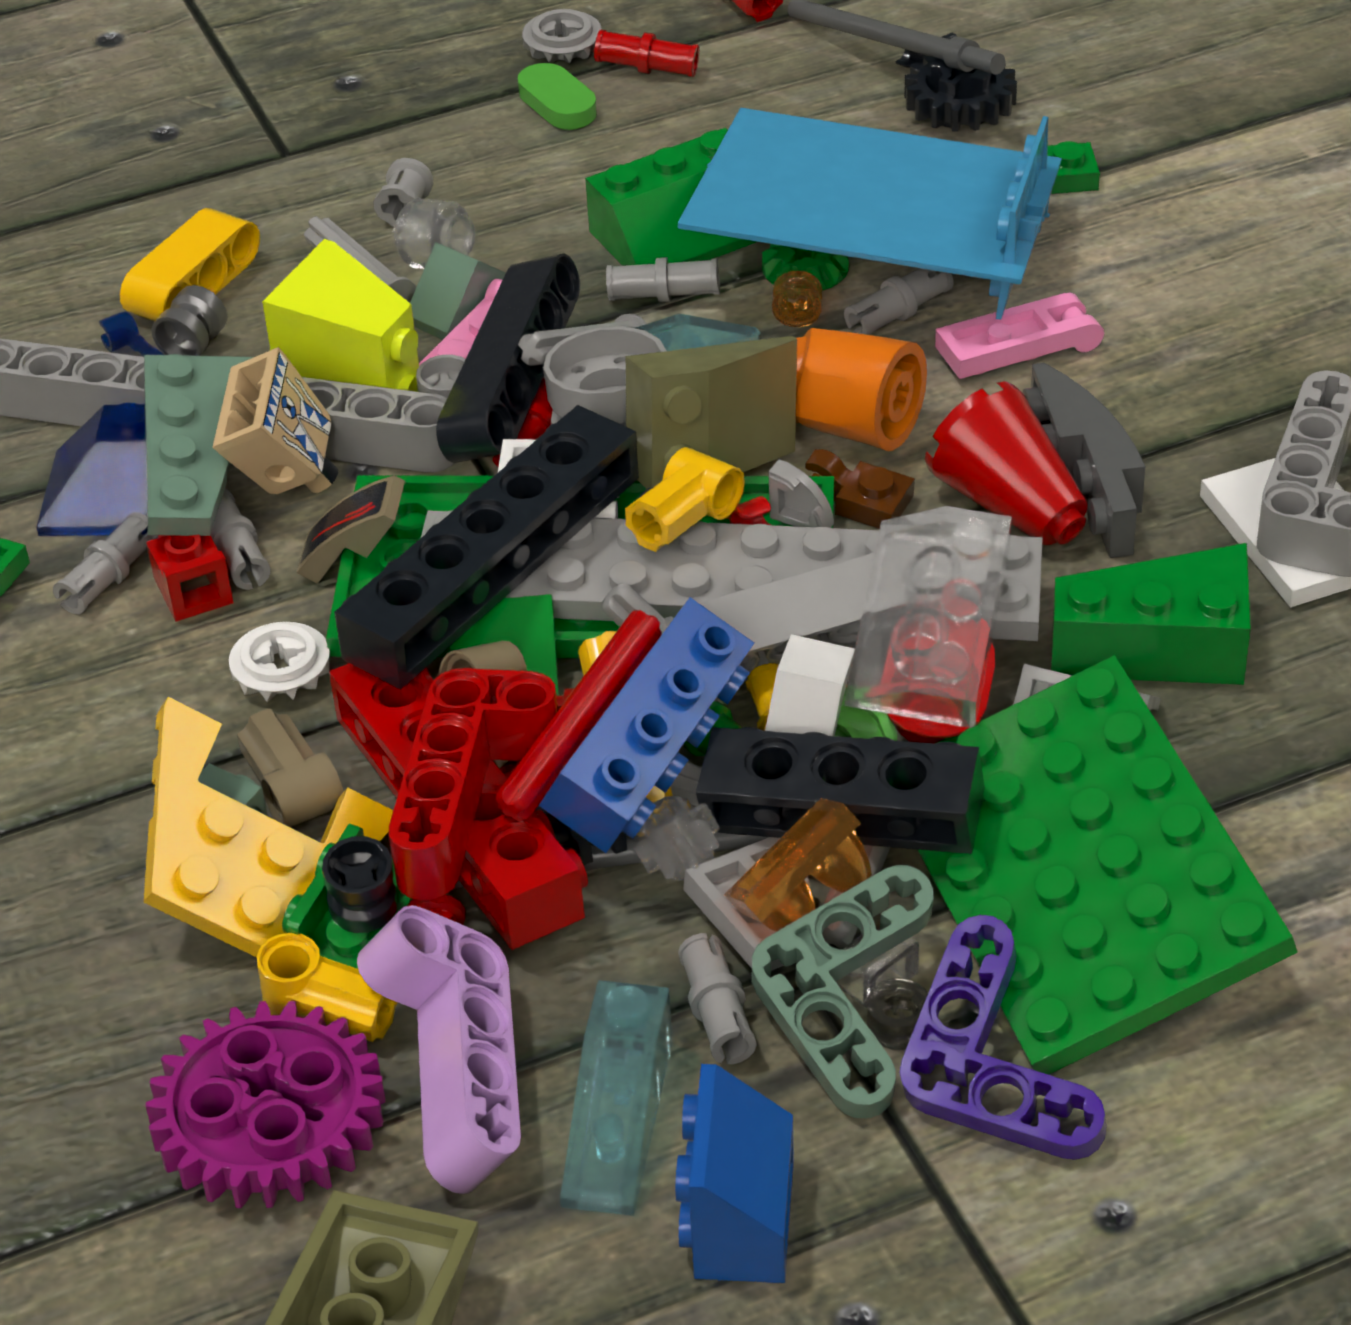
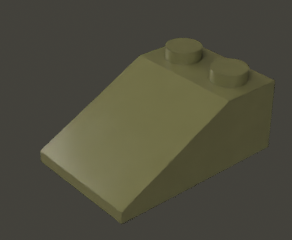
M786 336L625 356L626 427L636 431L639 479L637 481L646 489L654 487L662 481L669 460L683 447L692 448L736 466L742 472L795 452L797 339L795 337Z
M334 1190L265 1325H452L478 1236V1221Z

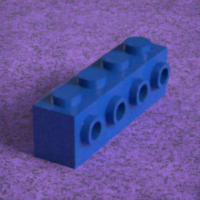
M689 597L562 769L539 806L605 853H607L621 832L634 839L657 806L646 798L654 785L664 793L667 792L689 760L678 752L684 742L687 741L695 748L700 745L720 716L709 708L717 697L728 705L750 674L740 663L755 642Z

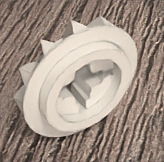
M276 622L257 627L242 636L230 652L229 667L232 680L239 682L244 695L260 692L268 702L276 694L286 693L291 699H294L297 689H316L318 677L329 673L330 651L327 648L325 637L316 629L296 622ZM279 653L280 659H284L285 663L289 666L277 669L276 665L272 663L275 661L274 654Z

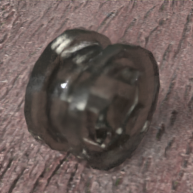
M890 978L879 982L871 989L867 996V1026L883 1047L899 1050L907 1048L928 995L926 989L917 982L906 978ZM897 1009H904L910 1011L911 1016L906 1017L903 1012H900V1018H892L886 1016V1011L891 1010L893 1015H897Z

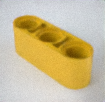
M203 208L126 274L120 289L122 308L127 312L155 322L166 309H170L173 299L186 286L196 285L204 287L216 295L254 260L260 245L258 226L253 222L212 208Z

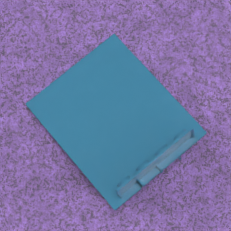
M740 108L713 159L707 164V170L678 221V228L989 279V296L999 297L996 319L1001 320L1013 284L1022 283L1037 234L1041 231L1042 222L1050 216L1048 213L1049 200L1061 164V158L1047 156L1049 117L1046 116L1042 118L1037 135L1027 134L1024 151L1021 152Z

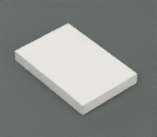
M1275 458L1201 480L1200 497L1238 544L1247 543V555L1290 608L1351 589V577L1336 576L1276 563L1265 558L1257 549L1262 494ZM1336 481L1333 489L1344 491Z

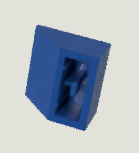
M701 1064L698 1094H685L683 1101L682 1137L683 1140H688L686 1155H678L676 1166V1202H681L679 1247L692 1248L694 1279L785 1283L794 1170L793 1114L717 1064Z

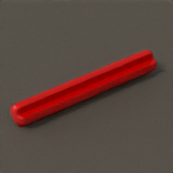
M642 610L632 611L510 774L496 793V800L499 803L498 809L505 816H511L519 822L530 818L562 769L661 637L660 621L654 615H648Z

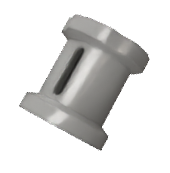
M401 158L391 163L386 174L387 185L382 187L374 199V210L378 217L389 225L404 228L413 225L414 221L419 217L422 211L420 200L429 195L433 186V175L430 169L422 162L413 158Z

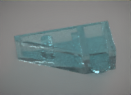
M598 980L582 1047L560 1195L561 1207L634 1216L673 1044L669 988Z

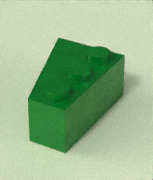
M1247 543L1055 577L1051 670L1073 676L1115 655L1130 680L1244 685L1251 630Z

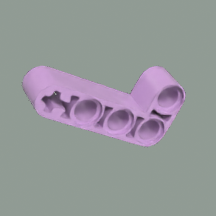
M413 905L405 906L358 953V970L364 981L375 992L417 1010L423 1153L426 1167L432 1177L442 1187L454 1193L465 1194L472 1192L520 1146L521 1130L509 967L500 947L481 932L424 908Z

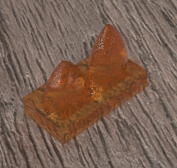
M821 798L724 896L742 915L760 921L771 930L779 931L815 910L811 889L805 881L809 874L822 884L841 893L872 877L866 851L854 831L861 823L843 803Z

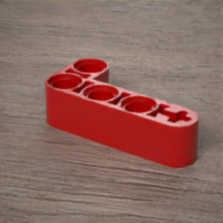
M460 668L446 671L433 680L429 687L389 823V840L396 883L401 893L412 899L432 900L446 895L455 887L459 879L490 759L521 761L558 711L556 688L550 677L533 671Z

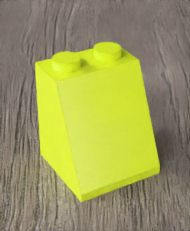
M323 239L262 301L270 350L279 347L301 377L418 392L416 379L417 369L419 368L417 353L418 334L414 329L412 305L334 241Z

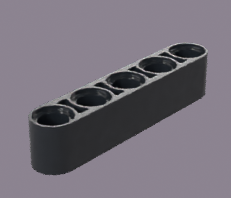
M562 253L512 264L508 268L438 417L436 425L437 441L443 456L448 461L458 463L500 455L503 439H517L544 377V364L529 366L521 359L523 350L518 344L523 335L534 334L539 331L564 329L580 293L578 270L574 261L567 254Z

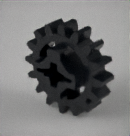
M925 55L923 56V65L912 63L910 74L905 75L904 98L906 99L907 111H915V119L917 121L931 118V127L935 129L944 126L951 128L953 132H958L961 125H969L971 129L977 131L980 128V123L987 122L991 125H997L999 115L1010 116L1012 105H1016L1017 81L1015 80V70L1005 69L1004 67L1003 71L997 75L977 69L965 72L948 67L942 59Z

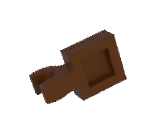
M815 449L805 463V469L817 472L813 473L812 476H834L835 515L881 530L893 529L914 496L915 478L862 461L858 463L854 471H851L837 455L828 450Z

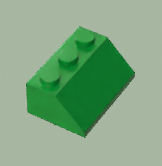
M726 127L706 132L701 137L673 147L659 149L654 154L626 164L612 166L604 172L585 178L589 232L622 266L655 264L656 258L668 257L669 263L711 260L757 242L678 228V221L707 170V164L713 159L728 131Z

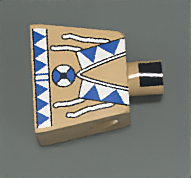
M277 347L232 366L213 448L269 494L278 495L303 484L311 492L319 493L331 486L338 475L336 466L325 456L332 423L330 415L282 350Z

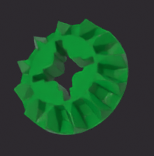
M770 244V248L762 252V271L765 278L774 286L786 291L797 293L823 291L839 284L849 272L848 256Z

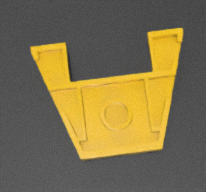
M167 697L156 715L155 730H159L157 756L153 760L152 771L155 795L153 817L149 821L143 902L257 958L260 947L268 939L278 934H284L282 922L285 911L292 898L297 894L304 895L313 881L317 862L323 849L331 842L336 844L348 824L363 828L364 836L380 841L389 832V823L393 810L347 787L339 796L321 842H318L200 783L198 778L222 723Z

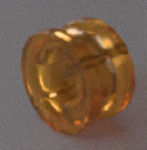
M790 271L781 275L773 286L772 312L775 318L789 327H805L814 323L822 312V285L814 275L804 271ZM800 295L807 297V301L798 299L795 303L788 302V298L795 300Z

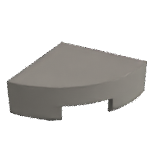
M778 459L769 470L770 518L795 527L831 528L834 524L833 513L822 490L803 471L786 461Z

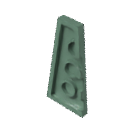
M179 354L144 355L148 535L192 536L199 534L200 536H210L227 484V473L231 464L213 448L229 373L232 366L254 357L184 356Z

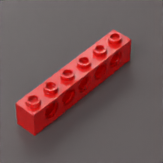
M350 663L330 670L329 676L337 720L397 798L429 687L433 682L428 669L425 668L401 690ZM490 759L458 880L511 950L584 919L582 888L588 886V877L578 854L573 849L565 851L556 840L552 825L542 810L534 811L530 818L519 822L511 816H505L498 809L499 803L496 800V793L508 779L511 772L502 773L494 763V760Z

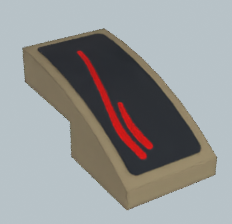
M393 475L375 481L351 493L331 507L307 533L296 573L318 584L345 547L367 558L396 519L405 480Z

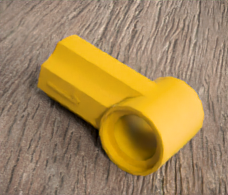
M683 447L669 460L662 481L625 508L626 527L633 532L640 546L656 552L665 544L671 543L706 515L719 520L727 518L740 502L745 483L744 473L736 466L692 448Z
M278 934L268 939L260 947L257 954V965L262 999L268 1004L271 1015H280L289 1001L296 1002L297 1013L300 1018H305L313 1009L320 1006L324 1010L326 1026L344 1017L347 1019L350 1034L363 1033L366 1036V1040L371 1042L376 1038L383 1039L393 1022L398 1002L375 992L364 981L357 968L320 956L316 943L303 934Z

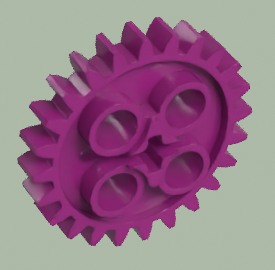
M260 1001L255 1017L246 1019L237 1007L230 1008V1024L221 1027L209 1018L203 1020L206 1037L202 1040L184 1034L180 1036L179 1040L183 1056H162L161 1062L165 1076H157L150 1079L149 1083L153 1099L147 1101L145 1107L150 1123L148 1127L154 1150L161 1153L164 1169L167 1173L179 1171L182 1187L185 1190H189L203 1182L206 1199L209 1202H214L226 1189L232 1190L236 1208H242L252 1192L262 1193L266 1208H273L278 1190L288 1189L292 1197L300 1202L304 1200L305 1194L303 1183L313 1180L319 1186L328 1190L332 1187L329 1173L331 1167L335 1166L342 1170L353 1172L356 1169L353 1149L371 1151L373 1148L370 1129L382 1127L383 1117L380 1104L386 1102L378 1057L376 1053H368L366 1036L363 1033L350 1036L348 1022L344 1017L326 1026L323 1007L317 1006L305 1018L298 1017L295 1001H289L280 1015H271L266 1001Z

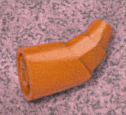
M811 328L803 337L796 338V423L816 431L867 444L888 452L900 447L909 437L916 424L925 396L927 363L923 349L916 342Z

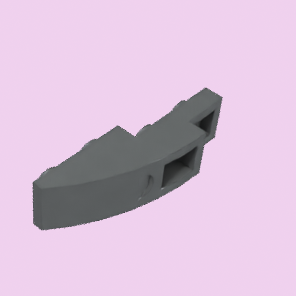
M1044 362L1032 364L1031 388L1023 389V394L1081 493L1087 497V515L1092 534H1101L1109 558L1133 555L1137 513H1142L1146 468L1135 444L1118 420L1088 390Z

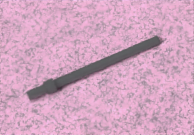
M791 0L788 5V14L792 18L942 59L950 68L965 72L977 69L997 75L1005 67L1006 61L1003 54L982 49L973 40L958 36L949 40L806 0Z

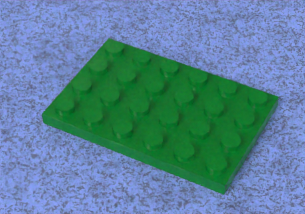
M1115 655L980 721L978 725L963 731L960 735L939 741L953 742L962 746L979 747L985 789L972 854L929 850L917 851L956 925L969 917L988 915L1003 921L1011 930L1017 957L1015 969L1000 1008L1033 1070L1050 1075L1298 953L1292 934ZM984 940L983 945L979 949L968 947L979 968L987 954L997 955L994 941Z

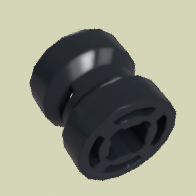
M352 836L340 840L329 848L323 858L322 872L327 888L328 909L333 921L342 929L353 933H369L381 929L393 918L397 910V892L393 882V861L388 848L380 841L367 836Z

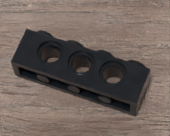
M712 727L696 788V796L706 832L972 854L985 786L979 747L962 746L953 742L932 744L894 741L886 737L865 739L828 736L819 732H807L804 734L762 731L753 727H742L739 729Z

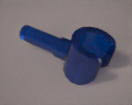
M119 312L99 321L100 326L106 332L101 335V340L109 352L129 345L131 349L143 356L165 355L139 334L136 322L129 312Z

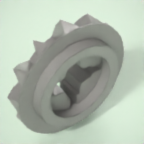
M572 9L551 10L534 17L524 26L522 31L523 47L530 50L532 58L541 59L546 57L549 63H554L557 60H565L567 63H570L571 59L576 57L582 59L589 58L590 51H594L598 31L602 28L599 21L587 13Z

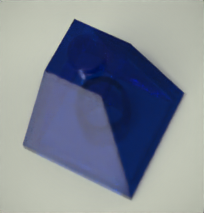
M129 402L118 405H103L56 451L36 526L38 536L110 535L125 521V518L130 513L139 512L147 516L145 404ZM148 527L141 532L142 535L148 532Z

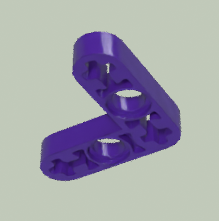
M977 915L967 918L957 925L950 937L902 1058L899 1073L906 1099L915 1109L925 1114L1060 1158L1077 1160L1089 1157L1100 1148L1105 1140L1107 1128L1102 1101L1094 1091L1064 1079L982 1054L1015 969L1017 956L1012 932L1003 921L988 915ZM984 940L994 941L997 955L987 954L984 957L978 972L980 984L969 979L973 970L971 950L968 947L979 949L983 945ZM958 998L967 999L979 1008L977 1019L967 1028L950 1029L938 1019L940 1010L950 1000ZM935 1065H943L947 1079L964 1087L968 1086V1074H975L969 1086L968 1103H961L962 1097L959 1086L944 1081H937L932 1091L924 1090L921 1076L918 1073L930 1074L934 1070ZM1001 1083L1017 1087L1024 1096L1019 1109L1005 1116L994 1115L988 1112L982 1105V1098L986 1091L992 1086ZM1037 1096H1045L1044 1105L1046 1113L1061 1118H1068L1073 1108L1083 1110L1085 1124L1090 1127L1077 1126L1072 1136L1064 1135L1061 1133L1060 1120L1041 1112L1038 1113V1126H1031L1030 1124L1036 1113Z

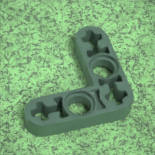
M895 865L866 879L768 936L757 945L752 955V985L756 994L835 1106L844 1114L854 1118H871L880 1115L890 1106L895 1092L896 1069L887 1052L836 981L916 935L927 926L932 915L933 887L929 878L924 873L908 865ZM896 891L902 898L913 894V910L907 912L900 904L887 909L889 893ZM881 913L880 931L876 930L873 917ZM837 921H847L860 929L863 938L858 945L851 949L838 950L825 942L822 934L830 924ZM779 959L784 966L797 963L795 981L803 995L795 1003L794 989L786 977L778 974L770 978L771 961ZM827 1010L841 1019L843 1029L833 1039L827 1041L816 1040L804 1031L802 1027L804 1019L812 1012ZM851 1046V1062L858 1072L864 1077L871 1076L874 1073L877 1074L875 1092L868 1094L861 1086L855 1087L852 1090L848 1089L851 1071L842 1056Z

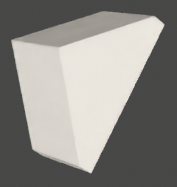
M791 634L777 669L765 731L798 734L819 732L828 736H834L855 649Z

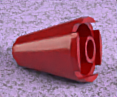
M1006 381L998 382L997 384L1003 390L989 395L983 388L972 393L957 405L937 427L932 437L939 443L934 457L926 451L924 458L928 470L942 482L1028 536L1042 537L1043 545H1052L1057 542L1059 544H1066L1073 540L1086 524L1084 516L1088 509V503L1024 394L1015 385Z

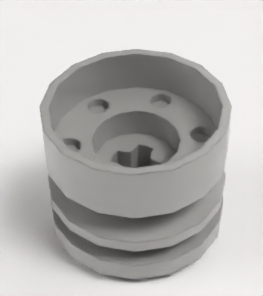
M614 326L598 327L578 332L558 342L547 353L543 367L547 398L553 409L551 425L557 423L574 407L580 405L626 426L625 356L667 351L661 340L645 330Z

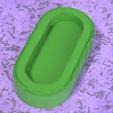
M538 63L524 68L519 73L518 90L521 100L551 125L564 130H575L583 128L595 120L597 107L594 92L563 67L552 63Z

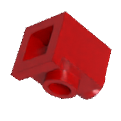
M199 534L192 536L159 535L156 539L146 541L154 580L175 622L234 603L225 557L222 551H218L211 536H200ZM206 575L210 582L209 585L184 593L181 591V582Z

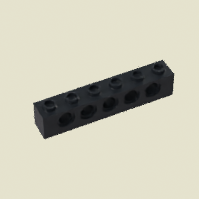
M580 405L574 407L557 423L550 425L543 435L518 456L510 459L502 470L482 487L474 490L462 504L442 521L429 528L422 538L398 558L389 562L381 573L356 594L348 597L341 607L334 612L342 659L400 690L639 479L636 431Z

